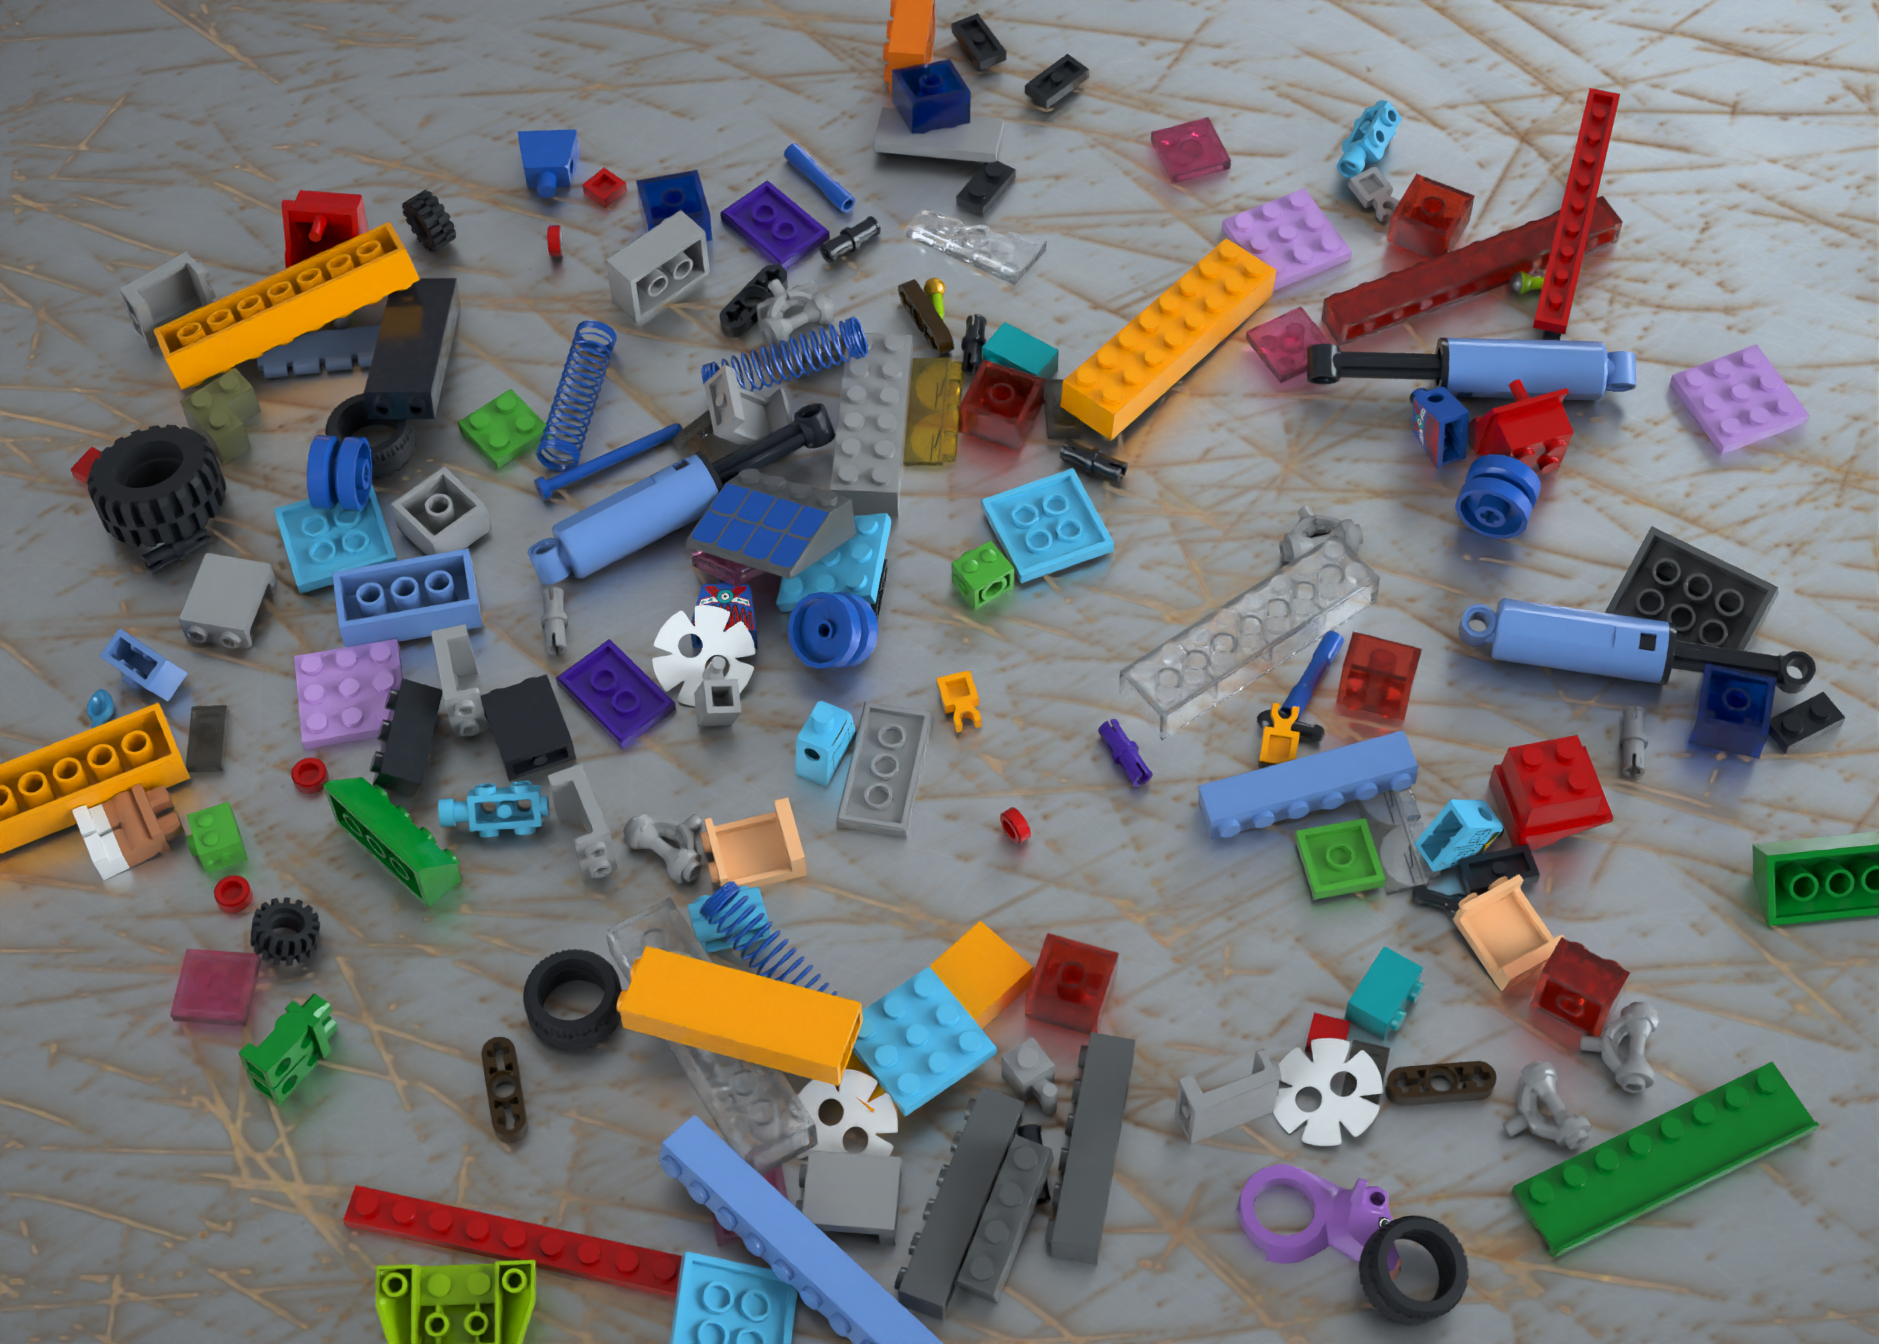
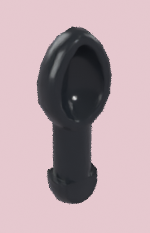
M1271 709L1265 710L1257 716V723L1260 728L1263 729L1265 726L1273 727V721L1270 717ZM1278 710L1281 718L1288 719L1290 717L1286 712ZM1295 721L1291 726V731L1300 732L1299 736L1309 738L1312 742H1319L1325 736L1324 728L1316 723L1311 725Z
M1424 885L1416 886L1412 891V898L1415 902L1421 905L1426 903L1442 908L1452 919L1459 909L1458 903L1467 896L1463 894L1449 896L1429 890Z

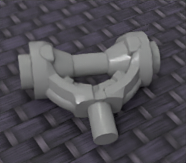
M775 279L768 284L775 299L768 309L767 318L762 320V328L759 329V332L767 346L774 343L778 349L780 348V340H784L787 343L789 340L788 336L794 329L806 323L825 325L833 321V313L836 311L834 303L828 295L824 296L820 292L813 295L794 289L786 292L779 279ZM800 307L803 309L789 318H783L784 313L790 308Z
M1303 506L1298 511L1301 520L1292 532L1284 534L1283 541L1279 543V549L1283 561H1288L1291 566H1298L1304 563L1314 551L1332 547L1342 550L1343 553L1357 552L1359 544L1363 543V533L1360 525L1354 524L1352 519L1341 521L1330 516L1314 515L1309 506ZM1315 533H1316V534H1325V535H1322V536H1317V537L1310 538V537L1313 536Z
M642 814L639 817L634 816L626 823L623 829L625 834L624 843L632 849L644 848L653 850L665 859L668 866L667 871L673 880L679 884L686 881L690 882L698 876L702 868V864H700L701 855L697 852V844L693 832L702 826L703 821L697 814L691 815L683 823L676 819H652L646 814ZM664 836L674 840L679 849L671 847L660 837Z
M1633 1002L1621 1010L1618 1019L1604 1028L1603 1037L1582 1035L1581 1050L1602 1052V1061L1615 1073L1616 1083L1622 1086L1625 1091L1631 1093L1643 1092L1654 1083L1655 1074L1651 1065H1648L1645 1060L1644 1050L1645 1039L1650 1032L1655 1031L1659 1024V1014L1651 1005L1645 1002ZM1629 1034V1055L1624 1058L1619 1051V1043L1624 1036Z
M1540 1060L1526 1065L1521 1070L1522 1076L1518 1081L1522 1087L1518 1096V1112L1520 1115L1503 1123L1508 1136L1512 1137L1529 1128L1533 1135L1555 1140L1559 1147L1568 1146L1569 1149H1574L1584 1144L1589 1139L1587 1134L1592 1127L1581 1114L1576 1115L1566 1109L1556 1093L1555 1081L1558 1080L1557 1071L1550 1062L1542 1063ZM1537 1098L1545 1102L1554 1117V1121L1545 1119L1538 1112Z

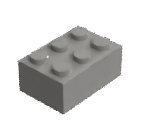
M681 210L673 216L664 219L659 225L640 235L635 241L623 249L614 252L611 257L606 259L612 302L635 323H638L710 274L705 231Z

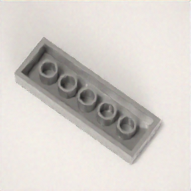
M864 333L868 345L867 357L858 360L851 357L850 362L844 361L830 491L852 498L853 514L887 513L889 516H899L913 367L912 335ZM846 348L845 359L847 360L849 358V351Z

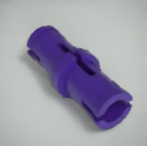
M1117 719L1110 720L1113 725L1112 727L1108 721L1104 722L1099 727L1098 733L1111 749L1114 762L1122 766L1134 787L1140 786L1138 779L1141 780L1143 785L1152 778L1153 773L1139 755V747L1136 742L1129 740Z

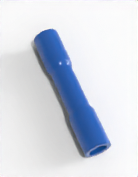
M793 143L786 148L784 157L798 171L805 174L817 185L842 212H847L854 206L855 198L837 181H834L797 143Z
M1327 631L1313 653L1311 662L1299 682L1292 688L1280 709L1291 715L1292 706L1299 707L1296 721L1299 720L1312 698V693L1327 667L1332 664L1344 644V638L1335 631Z

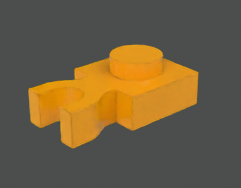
M970 670L936 678L945 714L954 712L955 732H962L961 720L965 718L971 719L974 722L975 728L982 727L980 713L975 708L979 706V696Z
M1272 703L1270 717L1273 721V727L1265 726L1263 728L1258 763L1276 765L1296 759L1300 732L1291 731V726L1298 717L1299 707L1292 706L1290 717L1283 719L1278 714L1280 704Z

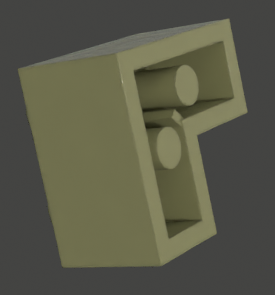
M236 368L180 401L188 426L207 439L208 443L212 446L215 456L223 465L251 449L243 422L260 413L261 410L253 386Z

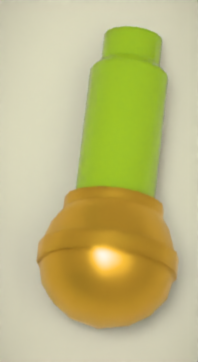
M930 278L925 282L924 293L944 321L943 317L945 314L942 298L946 286L943 280Z

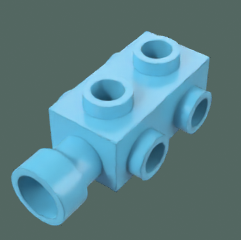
M1377 101L1374 106L1366 108L1361 117L1355 120L1352 133L1349 138L1344 139L1342 142L1344 154L1337 164V169L1343 176L1352 178L1362 172L1365 164H1374L1384 156V150L1389 141L1396 135V129L1402 120V117L1389 101Z
M517 781L511 783L510 787L496 788V784L493 783L478 784L474 786V789L469 790L467 801H455V798L439 799L438 803L441 828L456 827L457 823L469 822L470 831H478L480 837L497 836L500 834V829L513 828L517 835L532 834L536 832V827H542L544 817H549L550 814L548 795L542 796L541 785H532L531 781ZM529 800L531 806L529 808H522L518 801ZM493 802L496 808L488 811L483 807V803Z

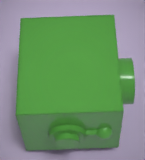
M992 541L983 544L975 550L970 549L966 551L959 559L951 563L952 583L974 609L1014 588V567Z
M229 801L187 815L192 835L186 836V840L192 857L199 856L206 873L248 860L239 827Z

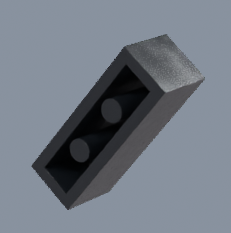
M402 678L396 690L390 688L385 702V709L390 710L388 720H382L377 740L382 741L380 752L375 751L370 765V772L375 773L372 786L378 784L383 789L412 797L415 795L422 784L441 702L442 689Z

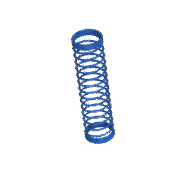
M853 316L852 318H847L845 324L843 321H839L840 333L849 351V358L847 360L842 355L840 340L834 325H829L832 342L839 354L838 363L832 358L829 339L824 328H819L822 345L829 357L828 366L822 361L817 336L813 330H810L809 337L815 355L819 360V369L814 367L808 341L805 335L800 333V344L805 358L810 365L809 372H806L803 368L798 344L795 338L791 336L790 346L800 368L799 375H796L793 371L792 359L786 342L780 340L782 356L790 371L789 378H786L783 374L782 361L776 345L771 343L770 351L774 364L780 374V381H776L774 378L768 351L764 346H761V358L771 378L769 385L764 381L759 356L754 349H751V360L756 374L761 381L759 388L754 384V375L748 356L742 352L741 362L751 384L750 391L753 392L754 388L760 391L763 385L770 388L773 382L779 385L783 379L789 382L793 376L801 378L802 373L810 375L812 369L820 372L822 366L829 369L832 363L839 366L842 360L848 363L851 357L857 360L867 357V340L859 320ZM774 350H775V352H776V355H777V358H778V362H777V360H776V357H775V354H774ZM764 353H765V355H766V357H767L769 367H768V365H767V363H766ZM732 355L731 364L732 368L735 369L737 381L741 388L746 389L740 363L736 356ZM754 355H755V357H756V360H757V363H758V366H759V370H758V368H757V365H756V362H755V359H754ZM744 357H745V360H746V362H747L750 375H749L748 370H747V368H746L745 361H744ZM723 358L721 366L723 367L726 364L730 367L728 361ZM734 360H735V362H736V364H737V367H738V370H739V373H740L741 380H740L739 375H738V373H737ZM713 361L702 366L703 384L720 369L716 362Z
M583 321L578 324L575 330V337L569 349L570 353L567 356L562 377L556 390L557 393L554 397L551 411L548 414L549 418L546 421V427L540 439L541 443L536 452L540 463L554 471L565 472L578 465L581 456L580 451L583 449V442L586 440L585 434L589 431L588 426L591 423V418L594 414L593 410L599 398L598 393L601 391V385L604 382L603 377L606 375V369L609 366L608 361L611 359V353L614 350L617 340L616 333L610 326L600 321ZM588 327L597 328L607 333L611 337L612 342L602 334L596 332L580 333V330ZM581 335H596L607 340L609 344L603 345L593 340H586ZM578 344L581 348L576 349L575 346ZM583 350L591 354L600 355L605 360L597 361L596 359L581 355L578 351ZM576 352L579 356L574 357L573 353ZM575 359H584L592 363H597L602 368L595 369L587 365H582ZM573 360L576 365H571L570 362ZM573 367H582L586 370L595 371L599 376L592 377L579 373ZM571 368L574 373H568V369ZM571 375H579L583 378L591 379L597 384L589 385L576 381ZM569 377L572 381L566 382L565 378ZM569 383H577L581 386L588 387L592 389L594 393H586L584 391L574 389L569 385ZM566 385L569 389L564 390L562 386ZM572 391L588 396L592 401H583L571 397L566 392ZM563 393L567 397L561 398L560 394ZM563 400H573L585 404L589 409L570 406ZM561 401L564 405L558 406L557 403ZM560 408H570L582 412L586 417L579 418L567 414ZM558 409L562 414H555V410ZM559 416L576 419L584 425L575 426L562 421ZM556 418L559 422L553 423L552 419ZM556 425H566L568 427L575 428L578 431H580L581 434H572L559 429ZM553 426L557 430L551 431L549 427ZM553 433H563L572 436L579 442L562 440ZM550 434L555 439L548 440L547 435ZM546 448H554L561 452L569 453L573 459L557 457ZM544 449V451H545L547 454H549L551 457H553V458H555V459H557V460H561V461H565V462H572V461H575V462H573V463H571V464H560V463L553 462V461L549 460L548 458H546V457L542 454V451H541V450Z
M729 881L706 900L700 908V914H702V917H705V920L709 919V924L711 925L719 923L717 933L727 932L725 942L734 941V951L743 949L741 959L751 958L749 968L759 966L757 975H767V978H770L777 968L796 952L797 948H792L776 965L760 974L769 959L777 954L788 943L789 939L783 940L766 958L752 965L757 955L779 936L781 930L774 932L757 950L744 956L749 946L772 926V921L765 924L748 942L736 948L742 936L764 917V913L756 916L742 932L728 939L735 926L748 917L756 908V904L751 905L732 925L720 930L724 921L748 900L747 895L742 897L723 917L712 922L713 917L727 907L740 891V886H737L735 881ZM805 956L800 957L785 973L775 980L783 981L789 973L804 961ZM809 965L790 984L795 985L813 968V965ZM821 974L813 977L804 988L811 987L821 977ZM826 982L817 991L823 992L829 986V982ZM834 991L831 995L836 996L837 991Z

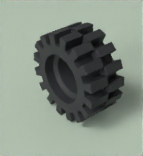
M423 190L403 203L402 208L404 216L407 217L406 222L411 225V231L417 235L418 241L422 242L426 249L428 248L429 251L434 252L456 239L455 226L449 219L451 218L449 213L445 212V207L442 203L439 204L438 198L433 196L432 192Z
M284 897L283 903H279L278 898L271 899V905L267 902L261 904V908L256 909L252 921L250 944L251 947L254 946V953L256 955L262 953V960L265 962L273 958V965L280 966V961H286V966H293L294 959H296L298 964H301L305 961V956L310 958L317 947L320 922H318L319 916L317 912L312 913L313 908L309 904L302 908L303 901L297 899L295 904H292L288 897ZM277 928H288L294 930L298 934L285 936L280 935L274 932L273 930Z

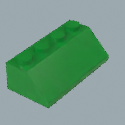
M363 777L331 780L323 785L335 821L428 908L462 881L458 870L460 862L457 857L447 848L444 850L440 849L436 845L433 835L425 827L419 829L412 823V817L401 805L395 807L391 804L389 796L378 784L372 786Z
M1879 831L1752 844L1753 879L1768 926L1879 915Z

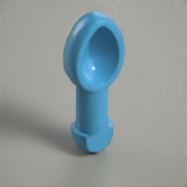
M104 689L97 690L87 704V714L92 721L91 729L105 724L113 714L114 705L112 697Z

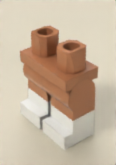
M140 783L131 787L132 791L121 792L114 796L112 800L90 809L85 804L72 810L92 861L103 880L152 858L159 851L161 854L170 851L171 848L168 841L185 832L176 811L160 818L156 815V813L174 806L165 785L145 791Z

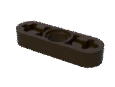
M912 279L898 285L899 297L904 308L935 355L941 356L953 351L954 342L949 329L918 282Z
M494 1037L484 1044L481 1051L491 1121L494 1132L499 1140L506 1143H514L521 1140L528 1131L518 1057L511 1040L505 1037ZM503 1050L505 1070H498L495 1059L496 1051ZM511 1082L515 1085V1090L508 1097H499L494 1093L498 1084ZM511 1108L515 1121L514 1128L511 1130H507L505 1126L506 1115L504 1109Z
M1483 1061L1397 1067L1388 1075L1385 1093L1391 1102L1400 1106L1483 1100L1492 1094L1497 1076L1493 1067ZM1474 1074H1478L1481 1080H1485L1482 1087L1477 1086L1476 1081L1472 1080ZM1438 1075L1444 1076L1450 1081L1451 1088L1447 1091H1438L1432 1087L1430 1079ZM1458 1075H1461L1460 1082H1464V1083H1463V1086H1462V1089H1458V1085H1459V1077H1458ZM1420 1078L1424 1079L1422 1085L1424 1092L1420 1091L1421 1084L1418 1085ZM1398 1080H1404L1405 1085L1410 1086L1408 1092H1402L1401 1087L1397 1086Z

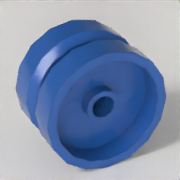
M334 435L315 436L310 446L307 462V491L311 506L314 509L332 510L339 502L345 511H363L369 500L372 482V456L368 440L365 437L348 436L340 443L339 439Z
M1495 454L1478 457L1471 464L1465 484L1461 487L1457 497L1455 509L1458 517L1467 527L1479 534L1498 539L1517 537L1525 531L1532 509L1535 507L1541 490L1539 477L1529 466L1518 459Z
M817 592L808 594L797 603L790 615L788 625L789 642L796 657L807 666L817 669L858 666L869 658L876 646L878 637L877 617L871 605L860 595L849 592Z

